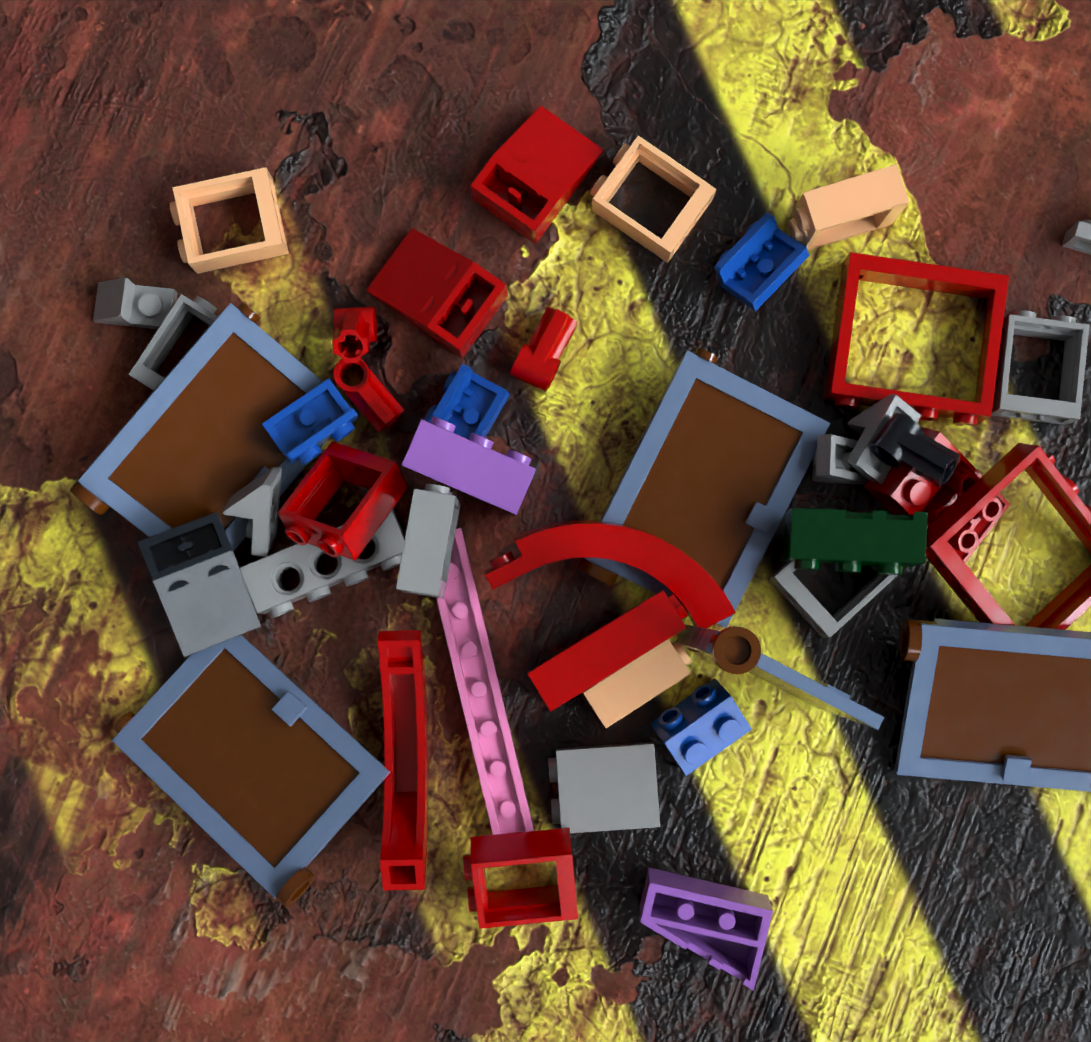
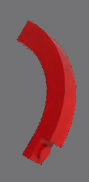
M596 520L569 521L533 529L514 537L520 553L514 556L511 551L502 553L489 561L491 568L485 570V576L494 590L533 569L559 560L572 558L610 559L638 568L664 584L684 607L693 626L708 628L736 613L723 590L696 561L677 547L653 534L619 523Z
M421 630L379 631L378 651L384 717V766L390 771V774L384 779V811L380 853L383 891L425 890L428 837V727L424 653H422Z

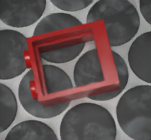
M332 441L277 514L286 527V535L295 543L303 546L310 544L320 548L329 556L338 557L340 555L356 561L408 486L395 461ZM344 481L370 489L341 529L314 521Z
M570 827L470 837L471 854L463 855L465 880H473L474 886L467 888L469 912H477L479 929L578 919ZM556 861L558 885L488 892L485 868Z

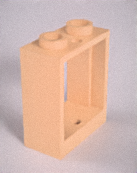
M638 135L631 146L625 143L620 148L613 160V164L616 167L608 177L603 174L593 186L590 195L593 196L591 210L668 263L712 202L716 188ZM638 162L690 197V200L662 239L609 203Z
M897 164L804 192L790 216L791 219L788 220L790 236L806 246L809 251L890 226L909 203Z
M266 167L172 187L175 201L170 202V211L175 225H180L183 239L177 241L180 257L183 263H188L197 274L289 254L274 181ZM255 193L265 241L203 254L193 206Z
M668 639L582 693L603 726L608 728L690 675L691 673L686 665L691 663V660L678 641L671 643Z

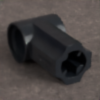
M894 413L869 445L870 451L886 465L894 468L903 466L937 487L948 482L960 461L958 453L926 436L922 428L914 420L901 413Z

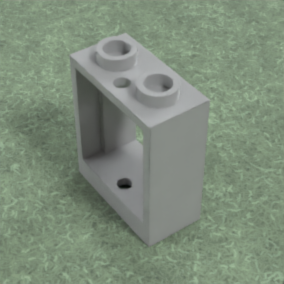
M181 294L129 375L154 391L164 379V377L157 374V371L193 316L210 325L217 317L214 314L217 308L199 296H196L192 301Z
M1013 311L1012 315L1009 314L1003 321L991 416L1068 425L1079 420L1089 324L1076 323V318L1071 316H1053L1050 320L1036 318L1037 314L1032 311ZM1013 335L1065 341L1059 400L1007 394Z
M425 484V490L414 489L396 586V589L402 592L444 599L461 505L457 497L453 495V492H450V488L435 484Z
M795 561L786 562L769 580L822 638H830L898 575L877 574L832 616L793 574L796 570L794 569ZM872 566L877 572V566Z

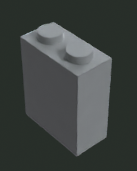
M653 742L556 748V758H548L550 783L558 782L559 799H551L553 824L561 823V828L570 827V833L660 827L655 747Z

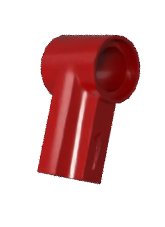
M375 307L334 309L333 353L340 356L345 363H359L360 358L369 352L370 342H377Z
M547 307L529 343H525L512 366L510 375L546 392L561 364L559 359L575 331L577 321L558 309Z
M361 358L359 363H345L341 359L335 365L333 374L336 384L378 433L392 425L405 412L403 407ZM350 367H359L364 372L363 380L356 386H348L343 382L344 372Z

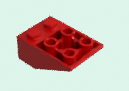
M540 106L492 155L470 185L472 200L531 242L537 244L604 153V149L543 106Z
M411 228L366 290L367 293L461 359H463L508 297L507 285L474 261Z
M921 427L926 436L960 455V461L948 482L937 487L905 467L900 466L899 468H891L882 485L868 480L864 487L894 515L911 516L914 515V512H928V527L983 475L941 432ZM1000 493L948 540V543L965 563L1009 507L1010 503Z

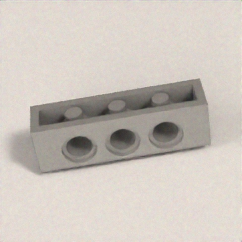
M392 509L371 538L375 542L376 547L374 554L368 559L362 560L357 558L356 561L339 555L337 557V569L330 575H323L318 566L319 560L326 553L310 544L304 546L296 544L241 567L240 571L256 612L258 614L269 613L271 618H275L294 610L292 603L307 597L310 603L330 595L329 587L343 581L345 586L349 587L368 579L366 572L381 566L383 571H387L400 566L405 535L394 509ZM296 569L300 574V583L296 589L287 591L282 585V576L287 570Z

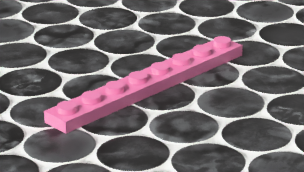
M458 528L455 533L444 599H436L492 834L534 831L462 528Z

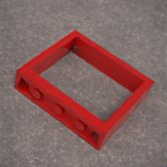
M850 252L842 264L824 400L835 401L834 405L843 406L844 409L854 410L858 409L859 405L871 407L888 395L896 394L921 415L919 420L937 421L938 417L953 419V424L957 426H977V422L980 423L990 418L992 415L1009 276ZM859 280L988 299L975 402L845 383Z
M1018 443L927 527L926 558L980 623L1016 626L948 543V540L1022 471L1025 470L1091 554V507L1081 501L1077 495L1079 489L1076 484L1068 477L1060 474L1053 465L1056 462L1054 456L1046 454L1040 445ZM1091 564L1025 626L1066 630L1091 606Z
M664 590L532 669L527 674L551 712L686 629L687 627L682 619L688 615L674 594L667 597Z

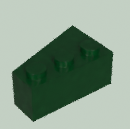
M792 508L785 514L783 561H795L794 569L819 570L820 563L836 564L835 571L858 573L861 572V566H877V574L902 575V568L926 563L928 512H914V515L907 516L887 514V511L858 513L836 509Z

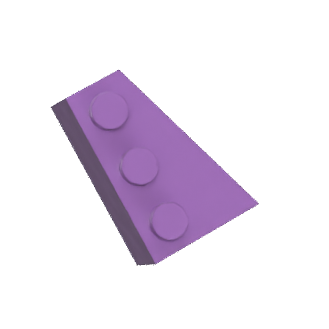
M433 416L431 423L421 419L402 466L517 515L536 471L535 468L529 466L531 458L511 449L508 450L506 456L491 450L494 442L474 433L470 434L469 439L463 438L453 433L456 428L455 425Z
M648 867L639 905L640 923L685 950L687 948L708 960V963L718 970H725L740 979L743 985L754 991L773 913L768 895Z

